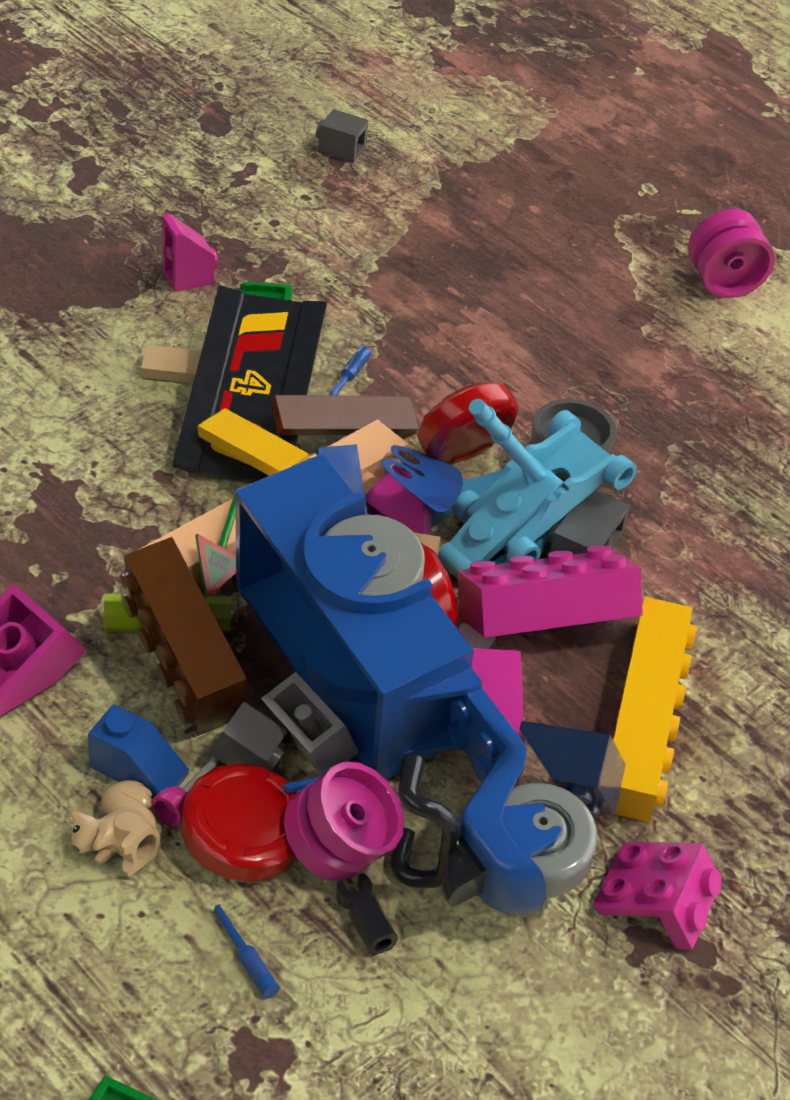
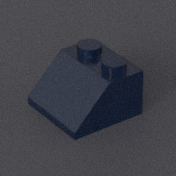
M521 721L519 730L554 784L577 796L587 806L593 818H599L601 813L614 816L626 764L612 737L609 734Z

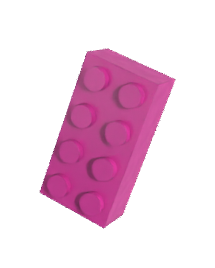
M592 546L587 548V553L575 555L570 551H554L548 554V558L534 560L531 556H516L510 558L509 563L495 565L492 561H477L471 563L468 569L457 570L460 618L484 638L643 616L641 567L626 559V556L612 551L609 546Z

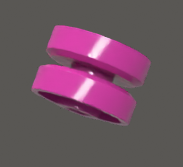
M729 209L712 214L697 225L689 239L688 252L690 259L699 271L700 278L705 287L715 296L735 298L753 292L767 280L773 271L775 263L773 248L768 239L763 235L757 220L749 212Z
M344 761L329 768L315 782L305 786L293 796L286 806L284 827L290 847L297 859L309 871L328 881H345L369 867L372 862L382 858L396 848L403 836L404 816L400 801L391 785L376 770L359 762Z

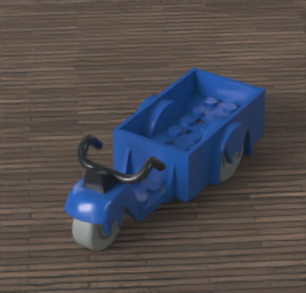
M323 453L236 490V589L293 670L345 724L359 751L354 756L357 761L376 770L385 780L402 772L398 785V796L402 806L410 813L433 821L442 829L437 867L432 870H419L411 868L408 864L415 832L409 828H403V836L396 848L392 850L390 867L394 877L400 883L409 887L425 889L442 886L443 896L450 906H456L475 896H479L482 902L492 909L506 914L521 915L540 912L544 906L545 898L563 895L578 886L590 870L597 846V829L594 818L587 806L566 789L546 783H528L516 786L517 780L525 766V743L482 688V680L472 669L474 649L432 596V582L429 578L422 580L425 554L423 546L414 532L397 520L380 515H364L366 497L362 492L353 494ZM457 749L464 750L472 761V767L476 776L482 782L463 809L460 822L450 809L417 793L424 761L441 752Z

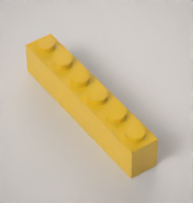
M644 597L642 605L643 616L639 617L613 741L626 764L615 815L650 823L654 806L663 807L668 782L660 780L661 773L669 774L674 749L667 747L668 740L675 742L680 716L673 715V710H681L686 685L679 684V679H687L692 655L685 654L684 652L685 648L692 650L697 626L690 624L693 607Z

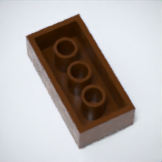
M173 537L124 555L125 573L120 574V579L126 592L121 595L124 608L130 618L137 617L142 627L139 629V635L145 650L148 653L155 652L160 662L156 665L159 677L166 689L172 687L178 698L174 702L181 721L184 725L191 723L197 736L229 723L241 704L246 700L247 678Z

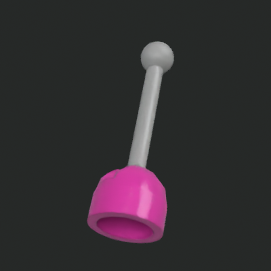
M213 757L183 788L172 786L161 790L151 801V809L156 818L167 826H178L181 823L185 797L196 779L223 762Z

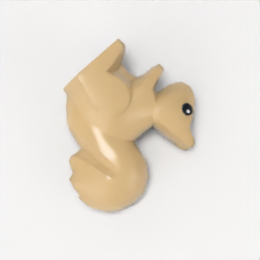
M120 781L105 789L100 803L106 816L97 819L75 810L72 811L71 817L73 818L74 825L71 842L73 849L78 853H89L99 850L95 858L97 864L108 861L118 853L124 858L122 863L124 874L131 877L156 857L160 843V835L157 831L155 817L148 810L152 806L151 791L138 781Z

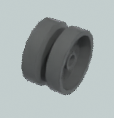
M576 399L555 400L540 407L534 416L529 445L541 443L549 438L548 426L552 418L559 412L568 410L581 421L580 431L610 455L613 452L616 440V424L611 416L597 405ZM555 473L563 482L570 478L566 473Z

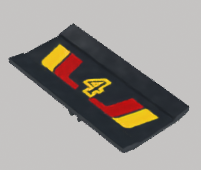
M218 286L173 459L174 468L193 474L250 483L269 476L199 437L198 425L226 408L296 446L299 435L278 436L270 402L275 395H308L326 314L327 301L297 302L245 294L236 289Z

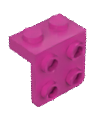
M627 842L620 847L593 905L600 915L660 917L675 949L693 950L700 932L706 926L707 915L712 903L720 893L721 875L715 869L704 843Z

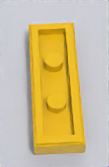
M226 408L198 425L199 437L269 476L309 459V453Z

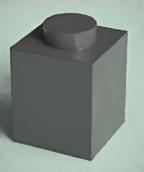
M333 109L325 120H320L317 126L318 152L354 163L366 148L369 120Z
M243 702L209 753L226 765L239 763L261 766L272 771L285 752L278 745L288 731Z

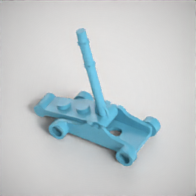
M474 399L469 404V411L475 417V421L491 434L493 441L500 445L512 459L505 465L498 479L481 496L474 490H467L458 497L452 507V513L464 525L450 542L439 548L438 558L443 567L457 580V570L468 569L473 562L489 561L501 549L507 553L506 560L508 563L510 558L516 556H531L534 560H537L540 557L541 549L534 542L605 481L617 490L628 486L636 475L637 466L625 455H610L580 431L581 421L568 410H563L552 418L548 426L549 438L541 443L528 445L524 448L512 434L509 426L503 424L496 416L492 407L487 406L481 399ZM563 472L568 474L570 478L563 482L555 473Z

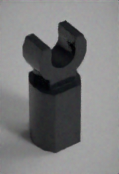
M365 873L358 875L357 886L360 890L358 892L347 890L342 880L337 881L336 900L343 908L350 910L349 917L369 954L375 956L391 950L396 945L398 937L377 898L371 897L372 883L370 878Z

